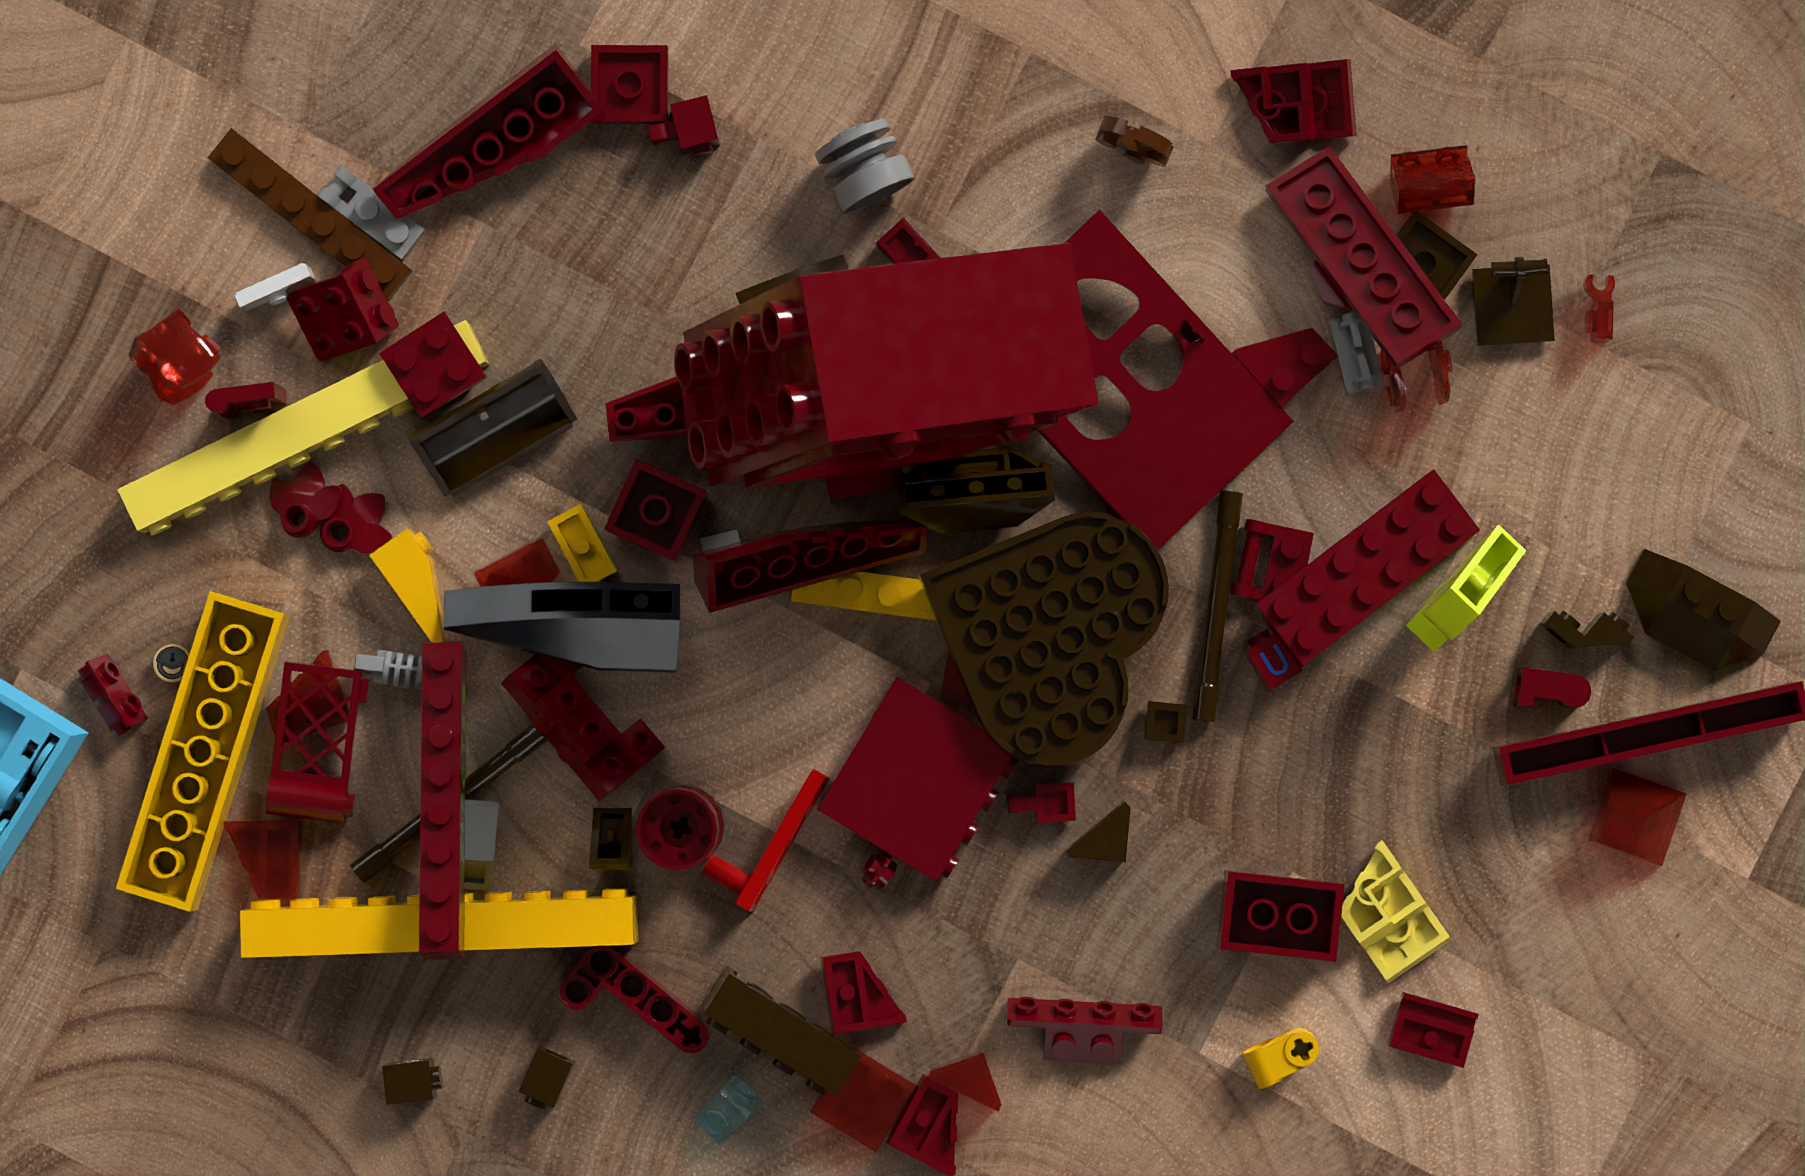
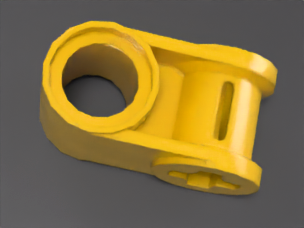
M1298 1027L1246 1049L1242 1052V1056L1258 1089H1263L1315 1062L1319 1056V1045L1310 1031ZM1299 1038L1304 1043H1311L1306 1046L1307 1053L1303 1056H1300L1297 1051L1291 1053V1050L1295 1048L1294 1041Z

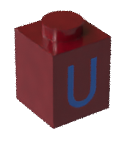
M1268 629L1247 640L1251 647L1243 652L1267 691L1274 689L1303 671L1302 667L1299 668L1275 634H1270Z

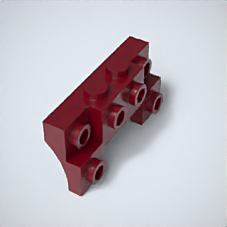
M536 654L511 672L501 682V685L531 719L535 729L542 733L556 749L560 759L571 767L600 802L666 747L641 718L620 733L573 677V674L583 666Z

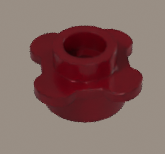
M882 850L878 855L873 854L866 861L862 869L864 874L862 881L866 883V886L871 888L874 885L881 889L891 880L897 868V864L892 861V856Z

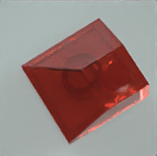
M1613 768L1588 841L1662 866L1687 794Z

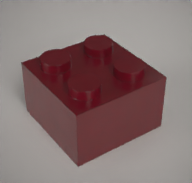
M636 459L604 530L678 563L709 493L698 486Z

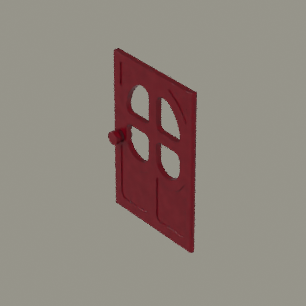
M1098 210L1064 243L1070 242L1077 281L1081 279H1100L1114 282L1131 291L1138 299V310L1105 340L1097 338L1085 325L1094 378L1100 375L1105 376L1125 397L1130 406L1129 421L1119 434L1101 440L1087 438L1082 435L1068 420L1066 415L1058 418V424L1038 430V432L1118 519L1139 528L1159 550L1165 542L1294 421L1102 211ZM1153 324L1163 326L1176 339L1183 355L1182 366L1176 380L1169 387L1158 391L1144 388L1120 362L1121 353Z

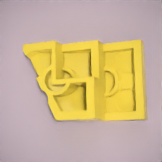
M1381 840L1375 846V852L1365 870L1358 876L1352 893L1346 897L1342 905L1341 917L1385 980L1390 983L1452 939L1383 840Z

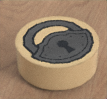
M168 644L161 647L153 660V667L157 676L166 682H181L190 651L184 646L177 644Z

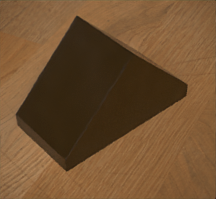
M1123 801L1065 849V852L1073 858L1126 862L1131 807Z
M593 808L589 869L632 868V808Z

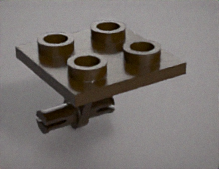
M1515 257L1514 261L1491 262V268L1472 270L1477 346L1555 341L1550 264H1548L1547 259L1524 260V257Z

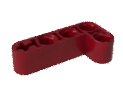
M614 945L593 946L560 986L559 995L561 1001L571 1009L585 1008L605 987L676 1047L686 1053L700 1052L710 1039L711 1031L709 1025L702 1017ZM605 950L611 954L613 965L610 970L599 971L595 968L592 960L596 951ZM636 975L642 980L643 990L641 994L630 996L625 993L622 987L625 976ZM579 980L587 985L588 996L584 1001H575L569 996L568 986L572 981ZM660 999L668 1001L673 1008L672 1017L665 1021L657 1019L652 1012L653 1003ZM681 1012L687 1016L682 1020V1024L689 1029H692L695 1025L701 1029L698 1035L702 1039L700 1043L695 1040L690 1044L685 1042L686 1032L679 1026H677L674 1033L668 1029V1027L676 1022Z

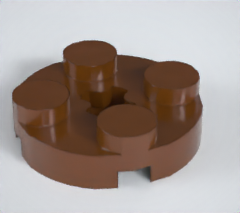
M1104 116L1095 138L1098 143L1110 148L1119 146L1125 149L1123 156L1137 163L1144 164L1145 160L1155 165L1166 167L1174 148L1170 140L1141 125L1138 129L1127 126L1129 122L1127 120Z

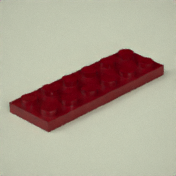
M1330 146L1266 185L1265 192L1396 370L1461 330V321Z
M1433 469L1253 605V607L1300 668L1474 536L1480 529Z

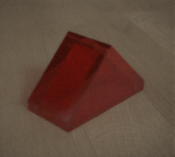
M983 1050L932 1067L928 1073L929 1079L996 1111H999L1002 1105Z

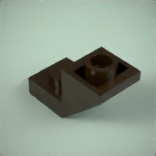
M1556 611L1548 612L1539 623L1540 626L1568 649L1630 643L1634 638L1627 631L1630 625L1614 612H1611L1610 615H1607L1605 612L1598 613L1582 633L1577 630L1581 626L1580 623L1565 611H1562L1560 614Z

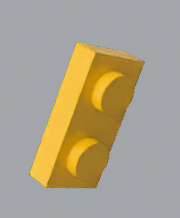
M582 504L547 521L579 582H600L618 572Z

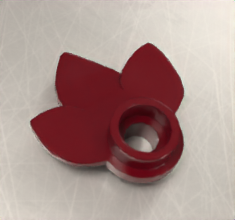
M309 462L297 473L291 484L283 480L274 479L271 484L269 498L272 508L281 515V524L284 531L295 538H306L316 530L318 522L327 520L335 514L341 503L342 488L336 485L326 486L320 469L314 463ZM304 513L305 521L299 526L297 522L298 517Z
M340 484L339 486L342 488L341 503L335 514L322 523L320 528L321 541L326 548L334 552H346L353 548L364 554L373 553L392 539V535L385 528L378 525L385 512V496L378 493H366L353 498L348 487ZM343 526L347 531V535L343 540L338 541L334 538L333 532L335 528Z

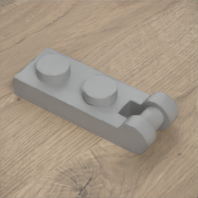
M340 165L334 172L335 179L328 188L324 186L317 196L404 261L426 233V230L407 215L396 220L372 188ZM349 186L357 193L347 204L339 197Z

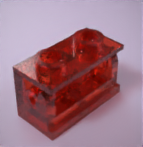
M1467 145L1391 154L1389 180L1397 214L1474 205L1476 178L1475 174H1473L1470 159L1467 157Z

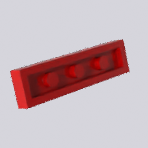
M812 769L752 875L747 874L715 854H712L706 862L702 874L739 895L735 904L747 911L754 912L830 778Z

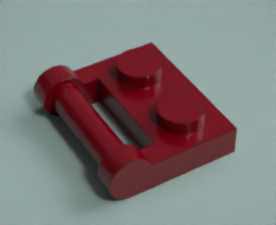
M266 382L211 390L205 397V404L210 411L219 413L226 419H232L238 416L240 411L244 409L254 411V414L277 412V405L287 404L285 388L275 382Z
M1246 519L1244 531H1247L1237 583L1232 584L1231 595L1258 601L1263 599L1308 564L1314 533ZM1262 535L1273 538L1261 589L1253 587L1252 582Z

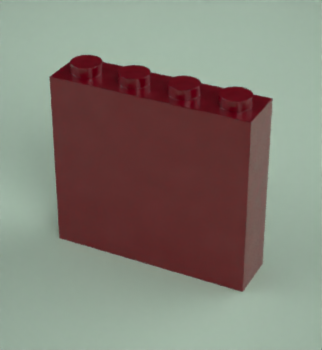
M896 677L817 810L937 882L941 875L948 878L959 860V858L953 855L960 842L968 845L979 825L973 822L980 809L988 812L999 793L993 787L1000 776L1006 779L1009 777L1018 760L1002 751L989 738L983 728Z

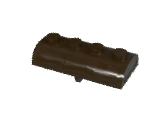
M541 358L515 375L492 386L489 390L449 411V413L429 425L411 433L407 438L443 495L451 494L455 496L573 427L572 422L578 419Z

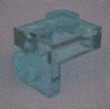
M734 1076L694 1114L693 1118L720 1144L745 1122L762 1102L749 1085L745 1084L738 1076Z

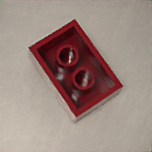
M1224 870L1216 947L1224 950L1336 962L1345 884Z

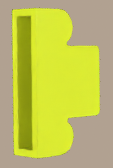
M1498 524L1466 555L1458 565L1459 567L1428 595L1405 626L1435 652L1448 639L1452 641L1481 614L1526 550Z

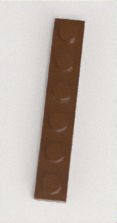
M232 128L207 157L345 267L355 260L366 257L388 301H390L413 272Z

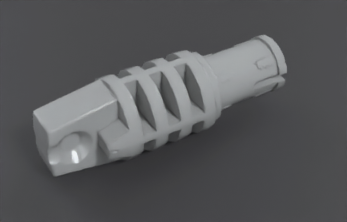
M378 650L377 656L356 655L354 670H362V674L373 676L372 683L414 690L422 689V656Z

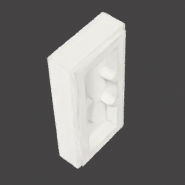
M301 263L236 292L235 298L239 307L246 312L267 302L273 306L286 301L287 294L292 290L314 282L316 279L311 268Z

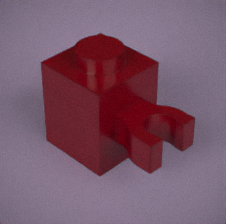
M707 95L670 104L674 121L648 126L653 146L679 139L683 155L690 153L691 158L709 155L714 152L713 147L720 146Z

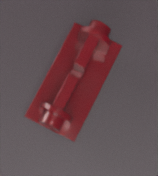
M108 654L85 662L86 665L78 670L81 676L78 680L85 688L91 700L95 702L103 696L107 700L105 704L98 708V711L111 732L115 730L117 735L120 736L129 731L131 726L148 719L142 709L141 701L132 693L122 677L119 666L111 660Z

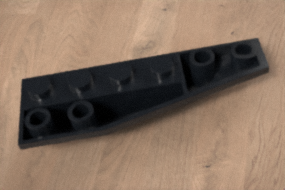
M547 582L444 591V630L599 671L676 673L680 630V584Z

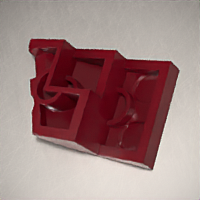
M1350 59L1230 70L1232 79L1239 85L1249 102L1247 103L1262 124L1261 128L1270 143L1357 136Z

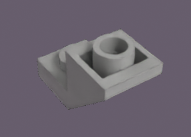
M465 799V889L492 891L499 802Z

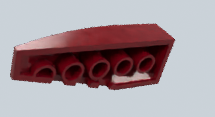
M555 44L445 128L374 186L372 190L397 220L437 203L443 198L460 191L463 192L476 186L478 183L495 176L498 177L510 172L511 169L544 157L601 114L603 109L579 73Z
M917 521L843 522L802 527L745 539L741 542L693 554L694 582L708 612L712 613L927 553V526Z

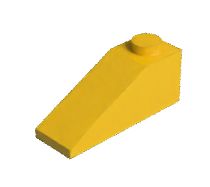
M407 528L369 556L432 643L447 642L435 564L429 555L434 549L421 531L414 534L412 530Z

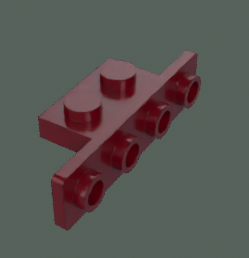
M1027 996L1008 998L1007 1001L1008 1026L1045 1028L1043 1060L1121 1064L1123 1032L1161 1034L1163 1028L1162 1008L1147 1003L1117 1004L1109 1001L1045 1000Z

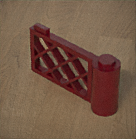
M291 661L284 662L271 776L266 797V814L344 824L346 816L353 817L355 794L349 793V780L359 702H367L369 679H362V670ZM292 671L308 673L318 686L300 698L291 687ZM316 674L330 676L322 682ZM336 676L353 678L351 695L341 703H338L325 685ZM321 689L334 708L317 720L304 701ZM290 694L296 703L288 708ZM350 701L348 715L342 707ZM299 706L313 724L298 736H295L286 725L287 714ZM338 711L347 722V732L334 741L320 723ZM316 727L330 746L312 758L299 740ZM286 733L291 741L283 746ZM345 740L344 753L338 747V744ZM295 744L308 762L297 771L280 769L282 753ZM333 749L343 761L341 776L325 774L316 761ZM312 766L317 773L303 771Z

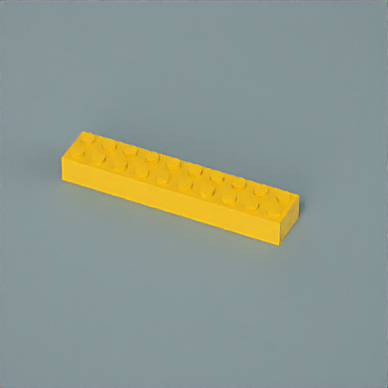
M606 888L602 890V896H590L589 889H572L563 891V897L551 898V890L528 891L524 893V899H512V892H489V894H485V900H474V893H465L464 950L634 945L639 941L637 895H628V888ZM395 895L373 896L368 898V904H358V897H336L329 899V905H319V898H302L290 900V906L281 907L280 899L251 902V908L240 910L241 958L419 952L420 895L407 896V902L396 903Z

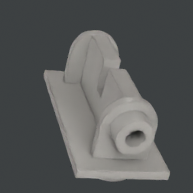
M1355 312L1329 320L1346 394L1384 386L1373 337Z

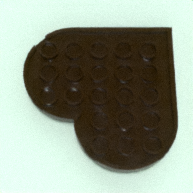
M1080 512L1070 514L919 575L920 582L977 717L989 738L1002 751L1030 765L1061 767L1090 757L1112 738L1120 725L1128 702V677L1123 660L1139 651L1155 634L1163 619L1169 596L1168 576L1163 559L1153 542L1139 528L1106 513Z

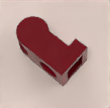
M1521 667L1517 670L1513 706L1534 708V701L1537 698L1556 701L1565 708H1579L1589 701L1591 686L1583 676L1577 674Z

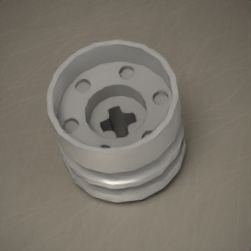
M878 119L866 124L861 123L846 129L834 136L830 142L815 152V157L819 164L833 162L824 169L823 174L825 178L840 175L845 177L832 190L843 214H849L871 206L897 193L915 180L905 155H896L888 158L885 156L898 142L895 136L881 138L891 129L887 119Z

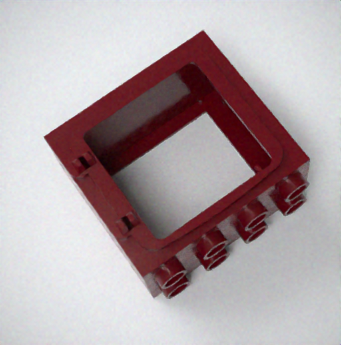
M1070 242L799 275L684 331L685 343L678 344L674 353V367L678 383L685 391L693 390L698 421L692 422L688 430L689 453L694 465L698 469L707 468L710 487L745 482L747 489L951 460L1002 442L1008 444L1027 439L1029 433L1058 424V418L1099 404Z

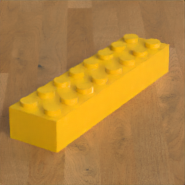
M209 591L115 889L189 912L199 909L291 615Z

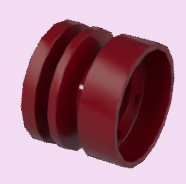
M683 785L661 791L646 802L638 815L636 834L639 847L647 859L660 868L678 871L693 868L714 854L722 842L725 824L722 810L711 795L701 788ZM686 817L688 819L687 826L692 828V831H688L680 836L678 834L679 827L674 825V822Z

